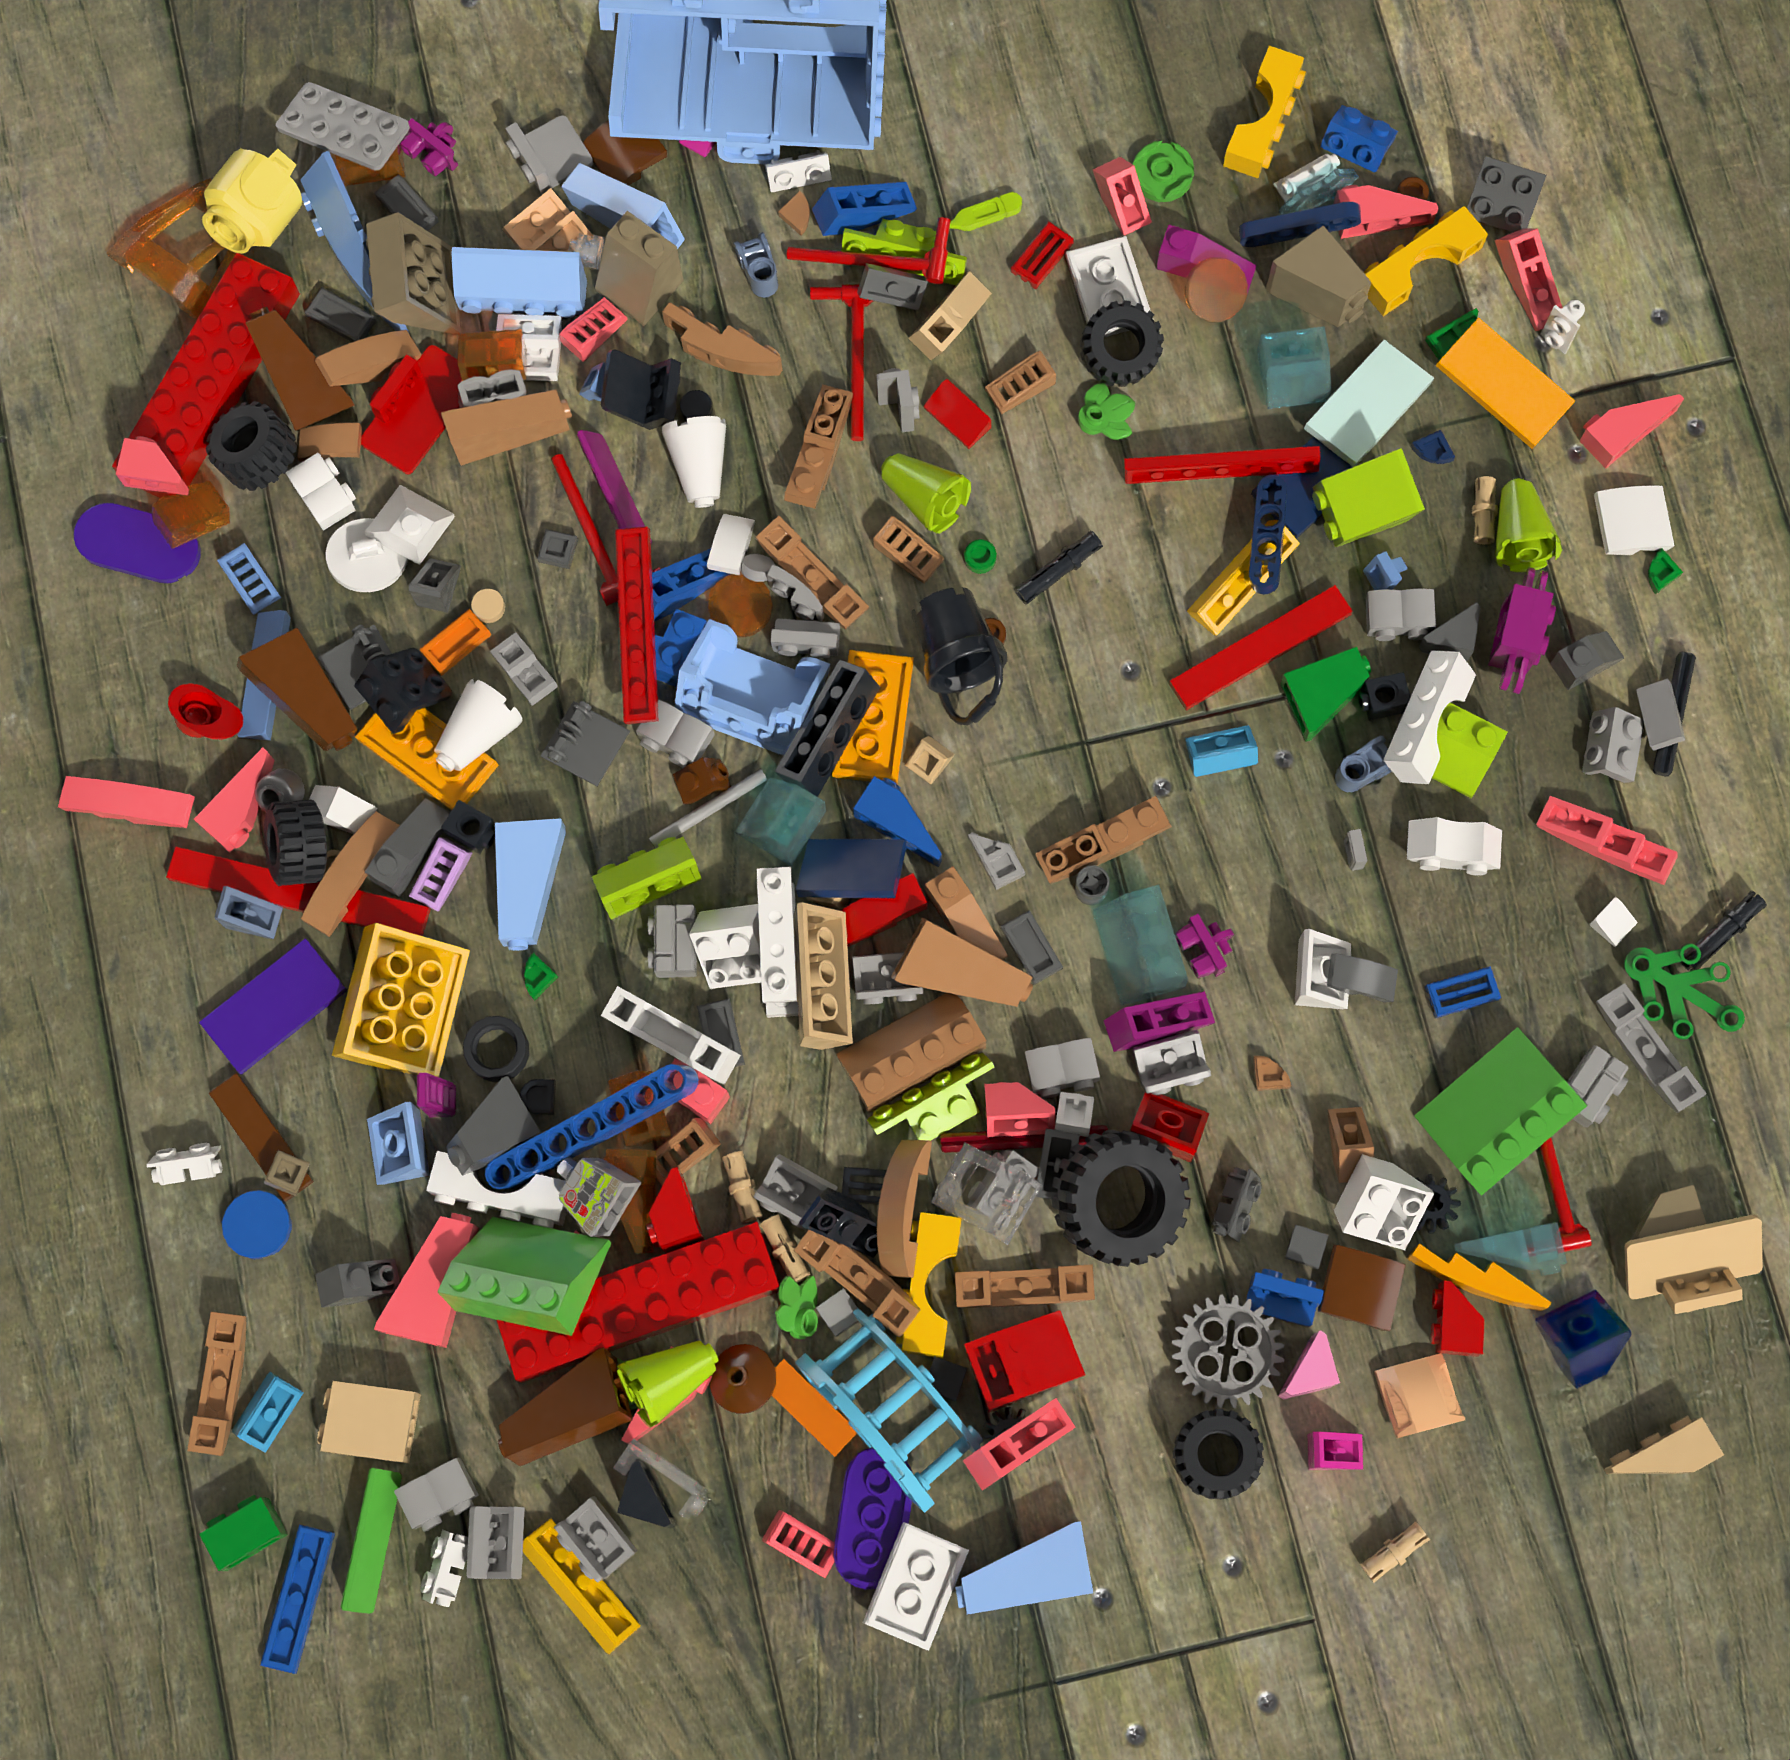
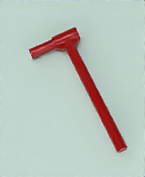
M944 217L938 218L934 248H931L924 258L788 247L787 259L866 266L867 263L885 268L922 271L926 281L942 284L948 256L946 247L951 220Z
M842 284V287H810L811 300H842L848 307H851V392H853L851 402V440L862 441L864 440V307H868L874 301L859 298L857 294L859 284Z
M557 454L551 458L552 463L606 582H603L599 590L605 605H611L618 602L616 571L563 454ZM658 567L656 569H653L652 573L660 570L661 568Z
M1551 1137L1540 1146L1561 1228L1557 1229L1552 1238L1519 1245L1522 1258L1554 1251L1558 1254L1592 1246L1588 1229L1574 1223Z

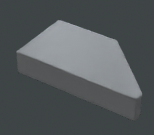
M973 832L968 834V839L995 890L1025 876V871L1010 844L981 837Z

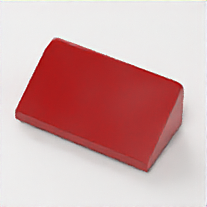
M947 378L939 385L924 405V409L968 449L991 429V418Z

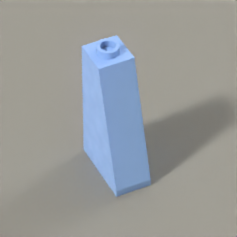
M579 163L561 186L574 207L610 229L626 211H629L676 245L677 249L685 240L665 202Z
M561 818L495 823L499 941L504 947L508 946L509 950H526L528 945L537 944L566 834L565 825Z
M1081 1521L1074 1522L961 1578L962 1586L955 1587L959 1608L966 1607L967 1614L1092 1594L1093 1588Z

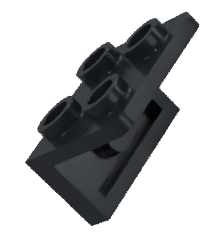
M616 349L609 351L606 358L601 396L602 409L648 430L674 421L677 411L676 401L680 384L681 362L670 358L657 364L649 365Z
M414 647L371 660L354 685L393 734L403 731L416 710L448 700L453 693L425 656Z

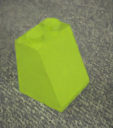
M1402 448L1323 479L1313 487L1312 497L1314 504L1318 510L1322 511L1325 519L1324 530L1326 536L1330 541L1333 540L1335 547L1406 523L1425 510Z

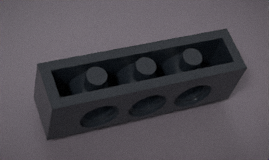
M839 659L775 770L791 789L816 799L819 796L880 689L878 683L866 669Z

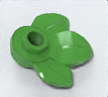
M1099 383L1091 387L1084 396L1085 405L1078 413V422L1081 430L1090 435L1103 433L1114 440L1129 437L1132 431L1125 420L1133 413L1135 401L1124 394L1111 395L1105 383Z
M810 1275L799 1286L790 1276H785L779 1288L781 1305L775 1312L776 1321L780 1329L790 1332L793 1338L805 1339L815 1333L818 1325V1317L814 1311L818 1301L816 1280L814 1276Z

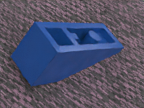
M907 182L828 187L812 208L822 235L828 236L843 234L845 228L859 231L880 224L883 219L892 220L916 211L917 206Z
M711 548L652 573L654 621L672 614L676 609L681 608L730 576V573L708 569L707 562Z
M874 776L853 808L854 818L890 839H904L906 849L939 867L942 862V854L904 794L899 791L901 788L888 778L880 780Z

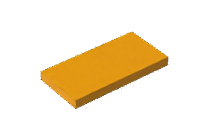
M1480 318L1470 326L1436 364L1437 368L1531 449L1539 443L1575 402L1572 397Z
M849 650L848 663L866 669L878 683L880 689L833 769L832 776L869 782L875 776L880 780L888 778L898 785L914 657Z
M425 708L416 710L403 731L395 734L374 713L355 736L360 743L451 811L458 800L468 804L499 766L494 759L483 753L461 771L453 769L450 772L444 769L436 761L438 755L434 750L447 724Z

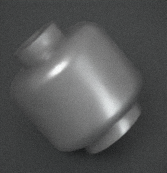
M276 769L270 772L257 783L255 789L256 801L265 812H267L269 804L272 802L303 800L305 794L301 778L289 769Z

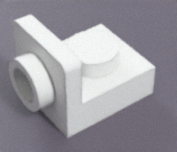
M1061 1092L1055 1130L1077 1133L1080 1136L1088 1137L1094 1097Z

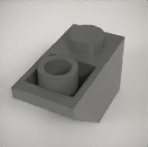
M395 1259L337 1264L315 1274L321 1308L351 1305L393 1295L400 1284Z

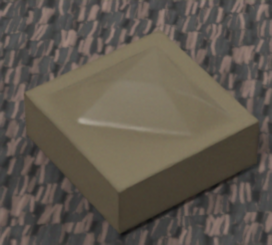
M278 1150L264 1184L297 1196L310 1163Z

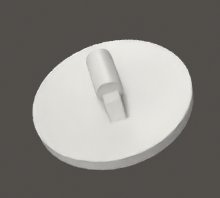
M371 518L357 519L344 524L334 532L326 547V562L332 577L345 588L357 592H375L387 588L399 579L407 564V558L383 546L380 541H376V538L365 536L366 529L374 520Z

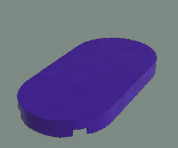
M102 503L89 508L80 516L74 529L75 545L81 555L91 564L159 583H173L179 581L178 579L184 576L187 577L195 570L201 556V548L197 536L185 523L114 503Z
M873 1447L858 1453L846 1468L833 1550L834 1563L841 1577L849 1584L862 1589L877 1588L903 1522L909 1524L912 1501L883 1466L885 1462ZM905 1461L904 1463H905L906 1466L909 1468V1470L912 1472L910 1465L908 1464L907 1461Z

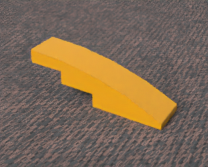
M1421 1244L1414 1247L1407 1257L1408 1260L1443 1281H1452L1456 1287L1499 1303L1537 1311L1547 1309L1552 1303L1494 1262L1488 1264L1483 1271L1458 1253L1450 1256L1448 1261L1445 1262Z

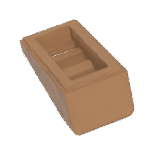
M1039 350L985 386V390L1002 415L1055 385L1056 373L1041 350ZM1037 368L1042 377L1039 378L1033 369ZM1025 374L1032 382L1029 386L1022 377ZM1015 381L1021 391L1017 393L1010 382ZM1001 387H1004L1010 396V399L1007 401L999 391Z
M894 516L890 517L873 539L874 548L924 584L944 561L942 555ZM894 532L898 534L891 544L887 542ZM906 540L909 543L900 553L897 549ZM917 548L920 551L910 562L907 558ZM927 555L931 559L920 570L917 566Z
M693 1118L643 1161L663 1186L669 1173L658 1159L664 1157L671 1168L678 1167L681 1173L684 1174L718 1148L721 1143L702 1118ZM696 1132L704 1144L702 1146L693 1136V1133ZM684 1140L694 1151L691 1155L681 1143ZM673 1148L683 1160L682 1163L679 1164L670 1151Z

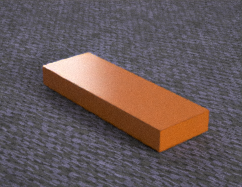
M783 1359L775 1367L776 1385L772 1397L836 1457L857 1433L849 1425V1421L835 1410L812 1385Z

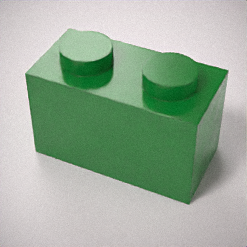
M253 1495L237 1504L239 1510L226 1517L224 1513L206 1523L208 1529L199 1535L218 1571L232 1569L288 1535L269 1498L260 1497L257 1499L256 1495Z

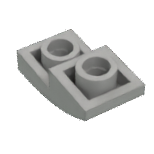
M772 564L767 574L771 590L785 598H788L789 595L792 596V610L795 611V615L805 621L816 620L822 622L824 619L823 606L811 590L796 577Z

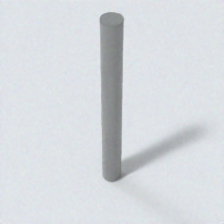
M759 769L649 838L650 842L656 849L661 841L680 835L767 781L765 774Z

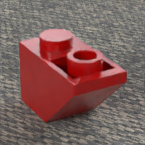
M1442 1281L1438 1284V1289H1433L1432 1309L1437 1310V1324L1432 1323L1430 1342L1436 1345L1435 1353L1474 1357L1482 1355L1485 1319L1452 1281Z

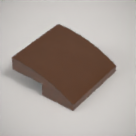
M609 120L583 141L599 172L628 186L641 179V172L667 157V150L659 139L611 137Z
M1333 1245L1323 1286L1324 1293L1321 1304L1318 1306V1312L1345 1321H1354L1381 1331H1390L1406 1264L1360 1250Z

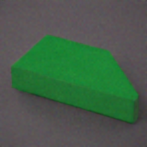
M1477 308L1426 337V343L1439 361L1477 320L1479 312Z

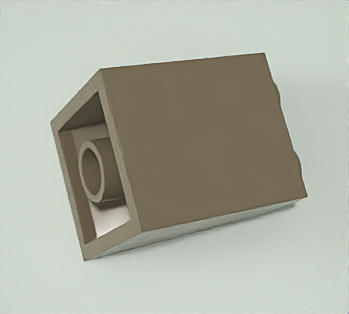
M626 211L607 233L595 291L645 326L684 279L677 246L629 211Z
M1322 226L1273 260L1266 290L1271 295L1339 327L1346 321L1349 323L1354 322L1363 314V307L1368 299L1371 281L1329 231Z

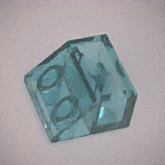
M1324 326L1262 334L1260 336L1257 355L1267 409L1326 402L1331 397L1330 354Z
M770 777L735 833L792 866L826 813L825 801L796 784Z

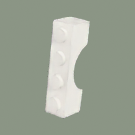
M1430 652L1383 760L1400 782L1429 784L1441 757L1437 744V728L1440 716L1444 708L1451 701L1465 702L1476 676L1460 652Z
M617 986L601 1014L602 1017L724 1085L741 1056Z
M441 1151L436 1153L426 1190L435 1196V1202L454 1206L455 1201L468 1203L467 1209L487 1214V1210L490 1208L501 1211L500 1217L520 1221L521 1216L534 1219L533 1225L552 1229L554 1224L563 1226L567 1209L559 1200V1193L567 1182L565 1180L535 1174L532 1180L518 1191L505 1194L495 1193L486 1189L481 1184L476 1170L462 1176L458 1168L451 1163L448 1153Z

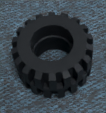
M1124 300L1122 304H1118L1117 301L1110 302L1107 307L1102 306L1098 309L1085 326L1080 340V347H1082L1080 355L1081 359L1087 363L1085 366L1087 371H1093L1096 374L1094 378L1098 381L1103 379L1107 381L1106 385L1113 386L1114 384H1119V387H1126L1129 383L1135 384L1143 377L1145 378L1157 364L1163 351L1161 344L1164 341V335L1159 332L1161 329L1159 321L1155 322L1152 319L1154 314L1150 310L1148 313L1142 310L1143 305L1137 303L1136 306H1133L1131 301ZM1115 327L1126 328L1136 336L1139 342V352L1134 359L1128 361L1117 360L1106 351L1104 336L1109 329Z
M253 401L251 404L248 402L241 403L240 407L233 406L227 414L223 413L219 417L220 420L217 424L214 423L211 427L212 434H209L206 440L209 443L206 446V453L209 455L208 459L239 489L244 490L247 488L249 491H255L258 486L261 489L268 487V483H275L279 480L278 477L282 473L285 474L287 472L288 464L292 463L295 458L292 453L296 452L297 445L294 443L296 440L295 435L266 404L261 405L260 402Z
M311 799L270 803L264 821V844L268 868L274 882L278 886L320 882L326 869L327 842L324 821L316 802Z
M1207 1410L1191 1418L1183 1425L1181 1431L1176 1436L1175 1448L1173 1450L1174 1467L1176 1473H1179L1183 1484L1191 1488L1195 1494L1202 1495L1208 1499H1227L1246 1491L1260 1475L1259 1470L1264 1462V1458H1262L1263 1442L1260 1443L1258 1436L1260 1434L1257 1429L1252 1428L1251 1422L1247 1418L1240 1417L1237 1412L1232 1410ZM1221 1433L1227 1435L1233 1440L1238 1449L1237 1465L1226 1475L1217 1476L1208 1473L1203 1469L1198 1460L1199 1444L1210 1434Z

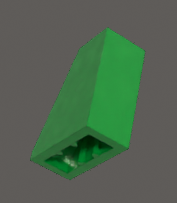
M1357 647L1284 673L1280 685L1305 742L1312 740L1361 691L1365 680L1369 679V674L1371 673L1369 661L1365 655H1360Z

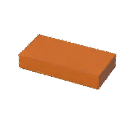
M468 609L419 650L442 676L490 637L491 633L477 616Z

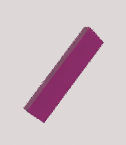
M585 430L578 431L577 436L580 446L618 528L644 527L642 518L604 437L599 433Z

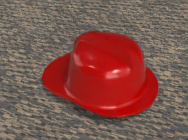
M192 683L180 685L173 689L168 697V708L174 717L178 729L189 737H207L222 740L233 737L243 727V715L240 709L202 685Z

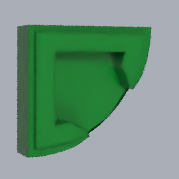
M1663 548L1656 553L1648 569L1649 584L1655 594L1659 593L1683 573Z
M532 953L526 962L524 981L528 993L535 1001L558 976L538 956Z

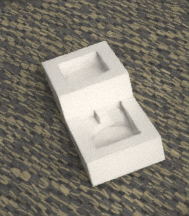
M723 514L709 554L708 569L740 575L745 551H748L755 520Z

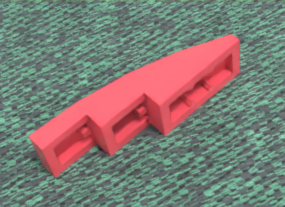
M66 776L58 807L65 811L92 813L102 818L125 819L134 824L187 828L195 797L190 794L129 783Z
M1552 796L1549 797L1536 824L1540 829L1595 857L1662 885H1665L1678 857L1677 851L1645 840V835L1613 824V818Z

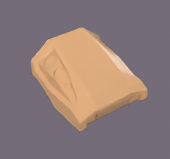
M1442 1353L1374 1371L1383 1404L1391 1421L1396 1439L1465 1420Z

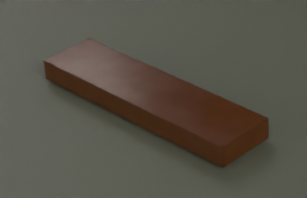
M234 1074L209 1092V1095L266 1176L278 1150L296 1157L240 1075ZM308 1172L298 1193L314 1182ZM276 1189L285 1202L294 1197V1195Z

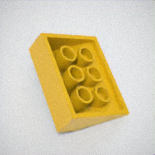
M378 923L364 927L332 1056L413 1075L426 1072L439 1077L470 950Z

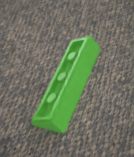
M377 1468L369 1469L340 1607L342 1608L341 1610L367 1614L374 1612L397 1503L394 1491L400 1488L402 1474Z

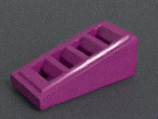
M426 1072L419 1073L417 1075V1106L430 1118L455 1116L456 1086L450 1081Z

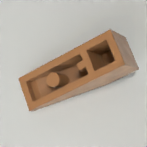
M954 866L925 884L926 895L952 934L1001 960L1008 957L978 903Z

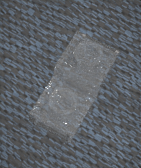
M579 233L576 240L570 239L568 252L580 253L583 268L599 270L606 238Z

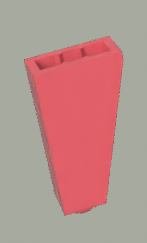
M451 1213L450 1218L440 1216L378 1318L374 1330L447 1348L456 1311L439 1295L438 1289L451 1261L478 1233L479 1228L470 1223L471 1217L457 1213Z

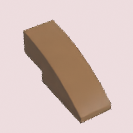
M401 330L354 341L318 356L315 362L329 386L380 381L385 373H390L392 367L397 362L403 360L406 354L415 360H418L422 354L408 331Z

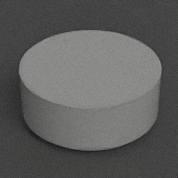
M749 554L743 558L741 573L749 580L764 582L768 580L767 574L772 564H775L767 556Z

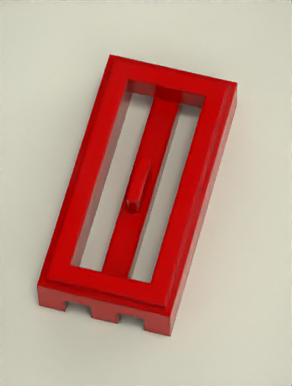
M1048 222L1013 264L1011 273L1015 276L1017 274L1020 275L1021 280L1030 282L1031 287L1037 289L1074 244V238L1051 222ZM1050 233H1053L1054 237L1050 240V242L1040 252V254L1032 262L1028 269H1024L1023 266L1028 262V260L1041 246L1045 239L1050 235ZM1062 239V244L1057 248V250L1044 264V266L1040 269L1036 276H1034L1033 273L1038 269V267L1042 264V262L1046 259V257L1051 253V251Z

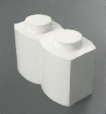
M316 453L287 471L286 475L324 531L356 511L352 504L356 497L346 482L340 485L336 480L335 476L340 473L331 459L328 457L323 460L321 455Z

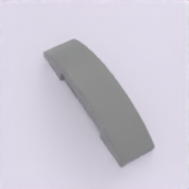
M1625 983L1596 1001L1612 1033L1633 1064L1652 1088L1676 1113H1679L1707 1094L1687 1066L1681 1067L1644 1017V1008Z

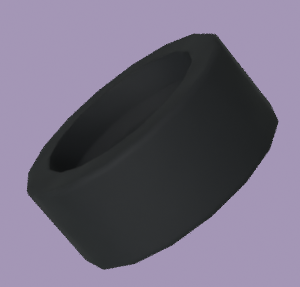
M487 1016L475 1022L467 1031L463 1041V1055L468 1066L480 1078L490 1082H499L506 1076L509 1079L516 1077L524 1069L529 1058V1042L524 1031L513 1020L502 1016ZM491 1030L508 1032L516 1043L514 1058L508 1065L502 1068L487 1067L480 1062L477 1056L479 1039Z

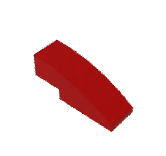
M914 873L899 879L895 898H861L840 910L846 912L847 947L896 926L897 922L927 909V901Z

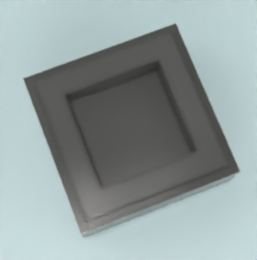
M546 529L537 558L538 562L570 569L578 542L577 536Z
M1295 1225L1285 1259L1318 1269L1329 1235Z

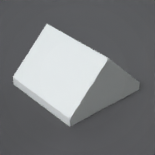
M1305 929L1298 943L1295 1005L1348 1009V994L1327 987L1331 954L1337 953L1351 956V943L1312 929Z

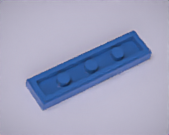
M299 1525L260 1666L297 1674L335 1533Z

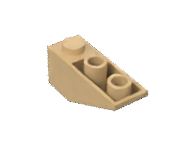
M969 271L908 339L930 360L934 359L957 337L992 293Z
M1687 1415L1670 1424L1673 1431L1661 1437L1657 1432L1640 1441L1643 1448L1631 1454L1626 1449L1611 1457L1612 1465L1605 1468L1604 1471L1606 1474L1692 1473L1724 1456L1703 1418L1691 1420Z

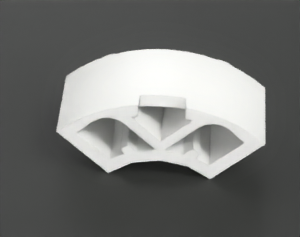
M1439 817L1410 820L1407 859L1420 863V869L1434 871L1440 868L1466 870V873L1470 875H1485L1487 870L1500 869L1502 830L1486 822H1456Z

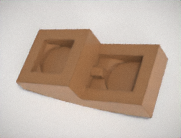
M334 423L300 429L298 460L303 462L316 453H319L323 460L328 457L330 459L331 457L360 458L362 434L360 423Z

